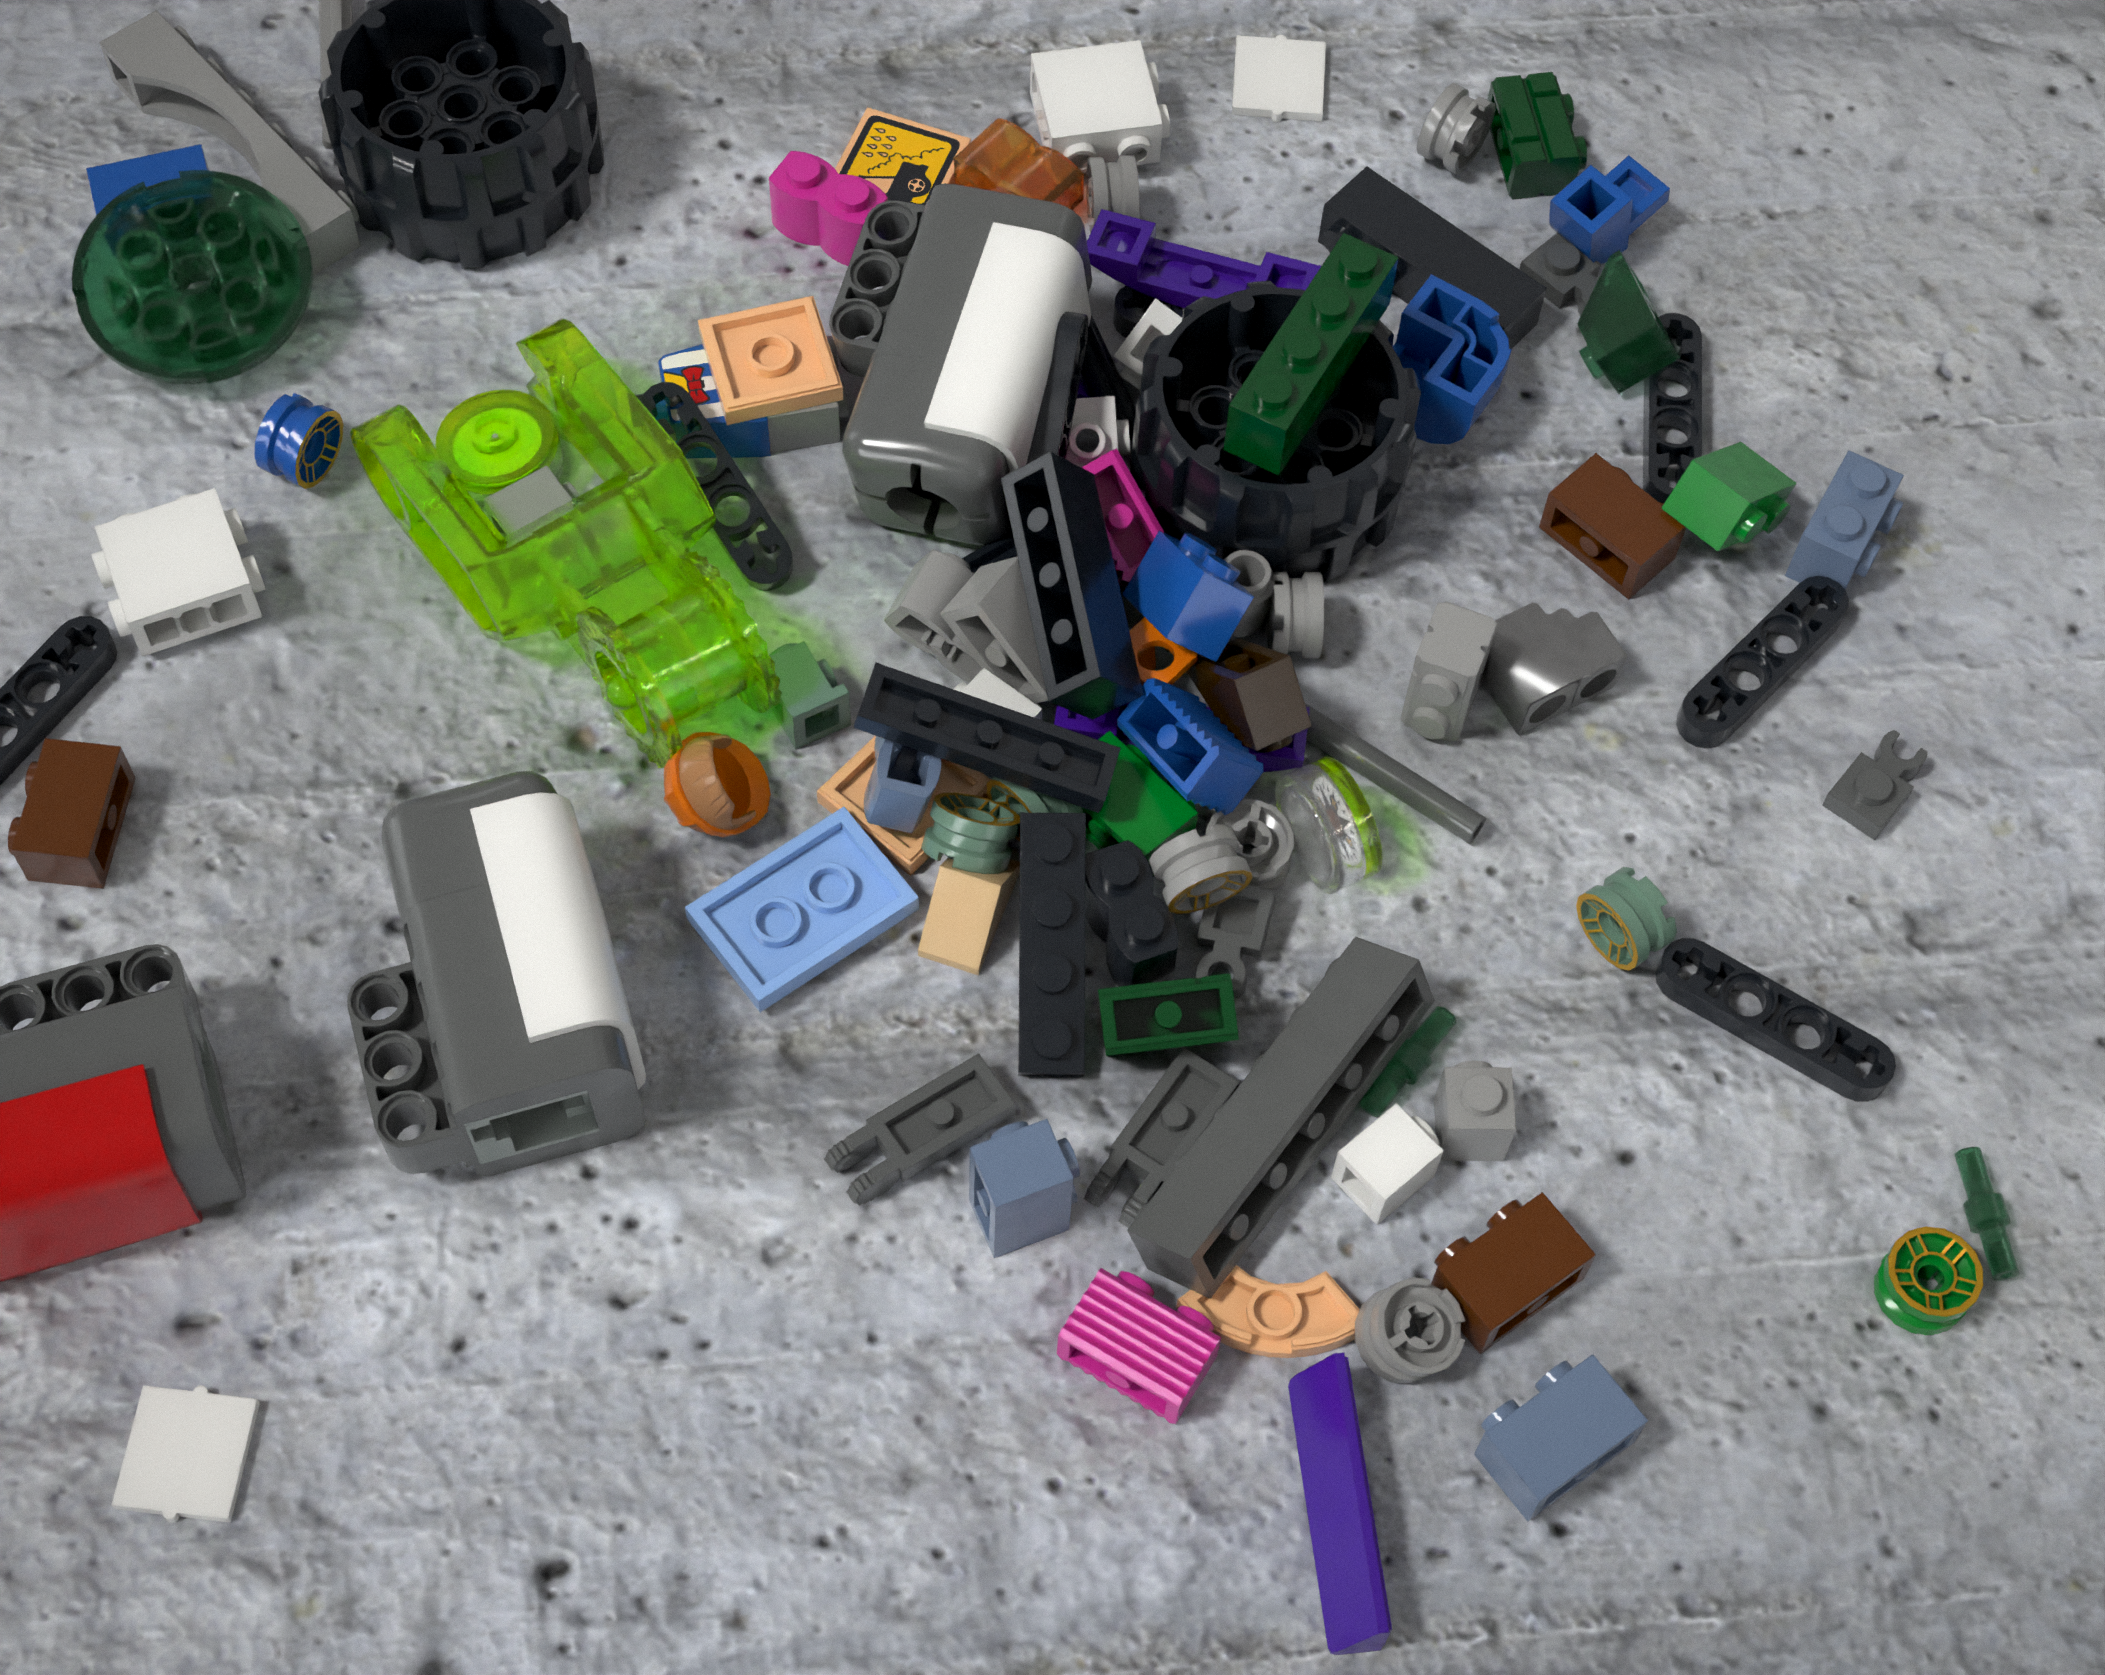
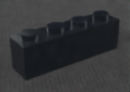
M1366 166L1324 204L1318 242L1331 252L1342 234L1346 233L1399 257L1392 293L1407 304L1410 303L1432 274L1482 300L1500 314L1498 322L1509 340V349L1517 345L1538 324L1547 290L1545 286Z
M1050 451L1002 477L1001 481L1048 702L1093 720L1144 694L1094 474Z

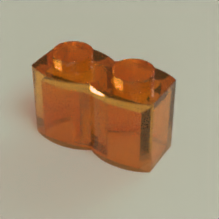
M997 118L953 158L955 184L1054 202L1064 205L1071 210L1084 200V173L1063 154L1052 148L1040 146L1024 129L1002 118Z

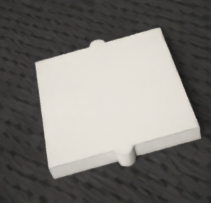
M1237 35L1231 115L1268 117L1273 122H1280L1282 119L1322 122L1326 42L1287 39L1284 35H1278L1276 38Z
M143 1385L112 1501L114 1509L160 1514L169 1523L177 1522L180 1517L231 1523L260 1402L258 1399L209 1393L203 1385L197 1386L193 1391Z

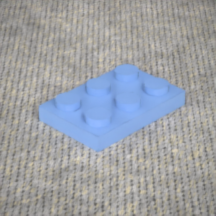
M842 807L685 906L686 918L761 1013L919 910V897L848 810Z

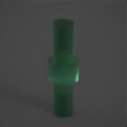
M1441 1006L1435 1007L1411 1038L1405 1040L1383 1072L1359 1101L1360 1106L1373 1117H1380L1406 1084H1416L1431 1066L1432 1059L1430 1055L1457 1023L1455 1016L1449 1010Z
M1967 1147L1961 1149L1954 1154L1968 1198L1963 1203V1209L1970 1231L1979 1234L1992 1279L2004 1281L2014 1278L2020 1274L2006 1230V1226L2010 1224L2011 1220L2003 1195L1994 1192L1981 1148Z

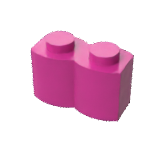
M790 151L769 176L772 223L776 229L796 242L820 246L829 257L846 266H849L863 224L870 210L876 205L888 201L886 194L872 182L854 175L838 174L836 169L827 161L806 152Z

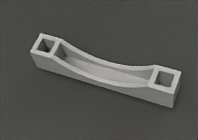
M155 10L99 42L112 81L143 114L173 118L198 126L224 140L247 160L261 179L260 212L270 245L303 281L361 247L355 227V222L359 220V215L350 198L342 190L334 192L326 184L322 172L310 157L306 156L301 159L293 150L291 142L282 128L276 123L268 125L261 118L252 98L244 90L236 92L229 85L227 77L219 64L211 57L205 60L197 52L194 42L183 27L178 25L173 28Z

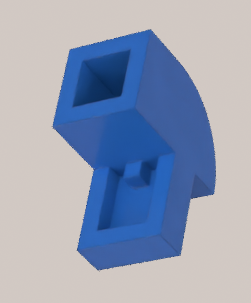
M1629 155L1605 176L1590 165L1550 200L1549 224L1555 232L1575 246L1578 251L1593 263L1597 260L1603 264L1614 259L1628 248L1629 235L1669 201L1670 188Z

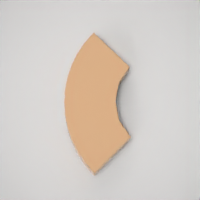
M1237 1265L1211 1299L1189 1290L1177 1299L1176 1305L1177 1309L1179 1306H1187L1207 1317L1214 1325L1213 1333L1221 1337V1343L1250 1354L1275 1358H1296L1322 1354L1355 1340V1320L1360 1310L1327 1271L1304 1282L1275 1284L1252 1277Z

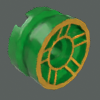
M1927 1226L1910 1230L1895 1241L1889 1253L1881 1260L1880 1267L1874 1276V1294L1882 1312L1895 1325L1913 1334L1930 1336L1946 1332L1956 1325L1975 1304L1983 1287V1268L1974 1249L1962 1237L1944 1228ZM1918 1278H1923L1927 1281L1934 1278L1938 1285L1934 1290H1928L1919 1283Z

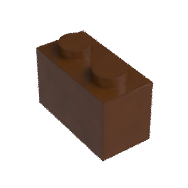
M1597 453L1549 492L1539 525L1541 530L1628 600L1676 558L1686 530L1684 525L1661 509L1664 503L1655 500L1636 485L1624 470L1612 466Z
M45 738L38 762H31L26 773L25 792L27 798L21 817H15L12 820L8 832L9 852L11 855H14L28 881L104 889L136 779L121 746Z
M1543 1192L1525 1205H1522L1518 1199L1509 1202L1489 1219L1486 1226L1490 1230L1473 1242H1470L1466 1236L1457 1239L1446 1247L1434 1261L1437 1269L1431 1285L1440 1290L1447 1288L1457 1300L1465 1319L1461 1323V1332L1479 1354H1482L1582 1281L1596 1256L1594 1251Z

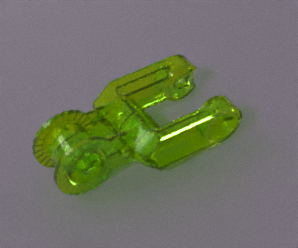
M561 318L516 342L527 365L535 373L526 387L550 427L562 440L575 446L604 483L503 537L443 462L428 434L405 406L397 404L353 427L350 431L351 440L359 462L384 506L486 638L507 642L552 631L560 642L567 640L591 670L592 678L600 685L602 698L612 706L614 717L624 724L626 735L636 741L638 750L647 754L649 762L656 763L658 768H664L667 761L671 760L672 756L679 749H683L678 730L680 727L734 696H737L755 712L765 713L781 702L780 678L775 674V662L768 655L767 642L758 634L756 621L747 614L744 601L734 594L731 583L721 577L717 567L708 563L707 557L699 556L697 551L690 552V549L716 524V517L680 447L583 333L571 321Z

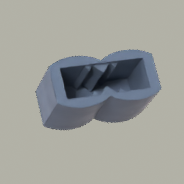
M876 736L874 746L876 762L864 794V812L867 822L913 833L921 823L941 773V758Z

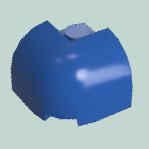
M1432 274L1403 310L1397 339L1392 347L1399 357L1402 367L1413 368L1418 377L1421 395L1414 427L1416 438L1431 444L1449 445L1465 437L1497 393L1507 371L1512 349H1509L1508 337L1498 322L1500 314L1482 300Z

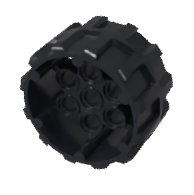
M370 0L366 3L367 11L349 29L337 31L327 50L331 75L322 81L318 91L330 143L340 176L344 180L348 197L358 212L359 223L368 231L383 232L395 242L398 253L418 262L426 258H433L449 262H460L462 269L484 268L492 260L513 256L521 252H525L528 257L546 248V240L561 229L570 219L578 222L590 206V174H599L604 165V147L589 52L581 42L572 43L568 16L550 0L543 3L538 0Z
M1269 280L1247 283L1246 290L1237 291L1216 299L1203 296L1183 309L1182 322L1170 335L1157 336L1150 343L1144 355L1140 396L1136 404L1133 426L1130 473L1138 487L1145 491V499L1164 533L1178 540H1181L1185 532L1194 535L1217 550L1215 556L1221 559H1225L1230 554L1240 550L1254 551L1268 561L1273 572H1287L1289 578H1302L1305 572H1320L1323 581L1327 582L1347 573L1352 557L1359 553L1367 543L1375 547L1383 543L1393 529L1402 490L1410 470L1417 437L1414 427L1421 389L1413 368L1402 367L1400 359L1392 347L1394 334L1379 320L1278 476L1223 450L1229 404L1305 290L1276 287Z

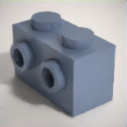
M1848 450L1803 532L1785 576L1799 583L1809 577H1828L1838 582L1845 590L1854 574L1865 578L1881 548L1880 544L1872 541L1877 530L1888 535L1904 504L1903 501L1894 498L1904 475Z
M1048 1119L1028 1125L1025 1121L1008 1124L994 1132L990 1140L970 1147L969 1201L994 1258L1069 1231L1071 1205L1078 1202L1073 1182L1074 1178L1080 1177V1169L1070 1142L1067 1138L1056 1139Z
M1593 1354L1574 1368L1567 1360L1559 1363L1535 1384V1388L1539 1392L1537 1395L1520 1407L1514 1399L1507 1401L1492 1412L1481 1424L1485 1433L1474 1455L1527 1522L1635 1443L1648 1422L1647 1418Z

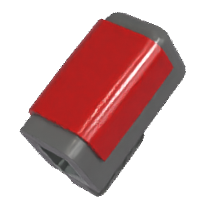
M159 944L144 945L0 986V1282L74 1262L199 1224L203 1220L201 1210L247 1196L216 1056L203 1026L196 992L176 952L167 946ZM163 981H170L164 988L155 992H148L153 985ZM102 999L96 1007L80 1011L87 1003ZM34 1018L27 1026L13 1030L19 1022Z

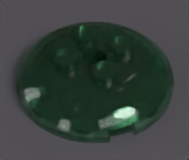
M209 170L179 171L180 178L162 181L146 187L143 181L129 188L109 202L96 215L82 236L75 253L71 278L72 292L75 296L81 322L90 338L105 355L121 367L147 379L167 384H211L234 378L256 368L279 351L289 340L303 318L310 300L313 284L312 258L301 226L285 204L265 188L247 179L223 172ZM199 281L210 282L209 285L205 283L198 288L187 289L191 284Z

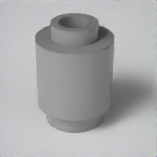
M1240 550L1230 554L1223 560L1241 572L1236 581L1251 593L1254 598L1232 634L1235 637L1251 635L1264 625L1275 581H1272V574L1274 573L1268 561L1254 551Z

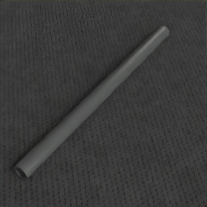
M1119 585L1128 627L1132 629L1144 616L1123 595L1125 588ZM1161 647L1162 649L1172 654L1168 649ZM1305 703L1306 707H1310L1309 718L1312 725L1307 729L1306 740L1463 841L1468 844L1473 842L1485 824V816Z

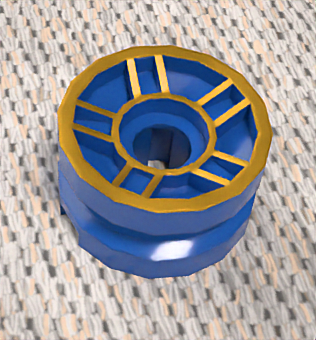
M293 393L292 397L284 394L266 412L258 429L254 451L257 466L275 476L285 475L288 481L304 489L314 487L324 479L338 456L343 439L344 426L341 415L323 405L313 406L310 400L296 393Z

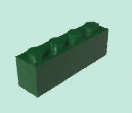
M1346 233L1342 234L1229 404L1223 450L1278 476L1280 475L1390 305L1399 257Z

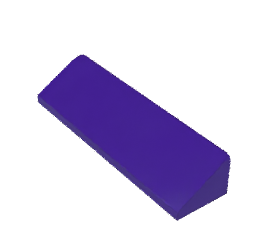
M1344 1352L1334 1353L1291 1378L1288 1390L1327 1647L1330 1654L1344 1655L1381 1651L1392 1631L1349 1360L1348 1357H1345Z

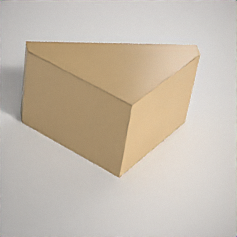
M948 857L939 867L918 947V956L979 976L1020 874V862L1010 859L1007 871L999 874H981L953 868L954 860Z

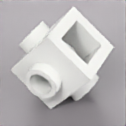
M1115 396L1078 398L1075 405L1066 460L1083 467L1116 448L1121 456L1131 455L1128 419L1116 420ZM1084 429H1092L1099 436V445L1092 452H1084L1077 446V435Z

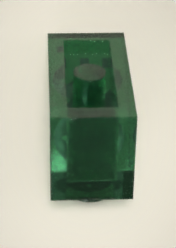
M1618 250L1609 256L1577 325L1587 343V346L1580 349L1579 353L1595 380L1605 375L1617 393L1620 394L1676 361L1680 356L1642 282L1622 252Z

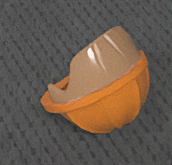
M695 732L677 743L673 756L664 767V802L669 806L678 823L682 826L707 835L724 838L738 835L756 825L768 812L771 793L768 777L760 760L745 744L728 735L714 732Z

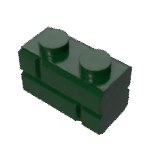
M1553 72L1528 74L1526 78H1522L1521 75L1496 77L1491 82L1487 100L1495 103L1496 111L1490 133L1509 196L1514 200L1537 197L1540 193H1543L1544 196L1557 195L1578 176L1579 170L1585 169L1587 163L1585 139L1582 135L1574 136L1572 129L1574 106L1571 95L1569 93H1561L1557 77Z
M1231 973L1098 989L1106 1056L1239 1040Z

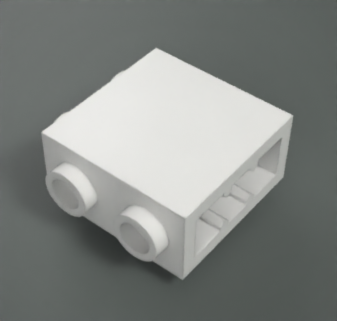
M1140 40L1031 53L1030 95L1050 176L1085 173L1088 157H1103L1105 162H1116L1119 156L1133 155L1135 156L1137 166L1160 162L1161 140L1170 136V120L1166 104H1157L1155 96H1158L1159 82L1156 65L1154 62L1146 63Z
M215 488L198 494H187L173 502L138 513L124 514L113 521L95 526L102 551L91 554L103 588L107 589L115 586L119 599L108 602L110 612L120 637L133 634L142 657L262 617L254 594L264 591L266 588L254 555L244 558L240 557L237 546L248 543L236 508L223 511Z

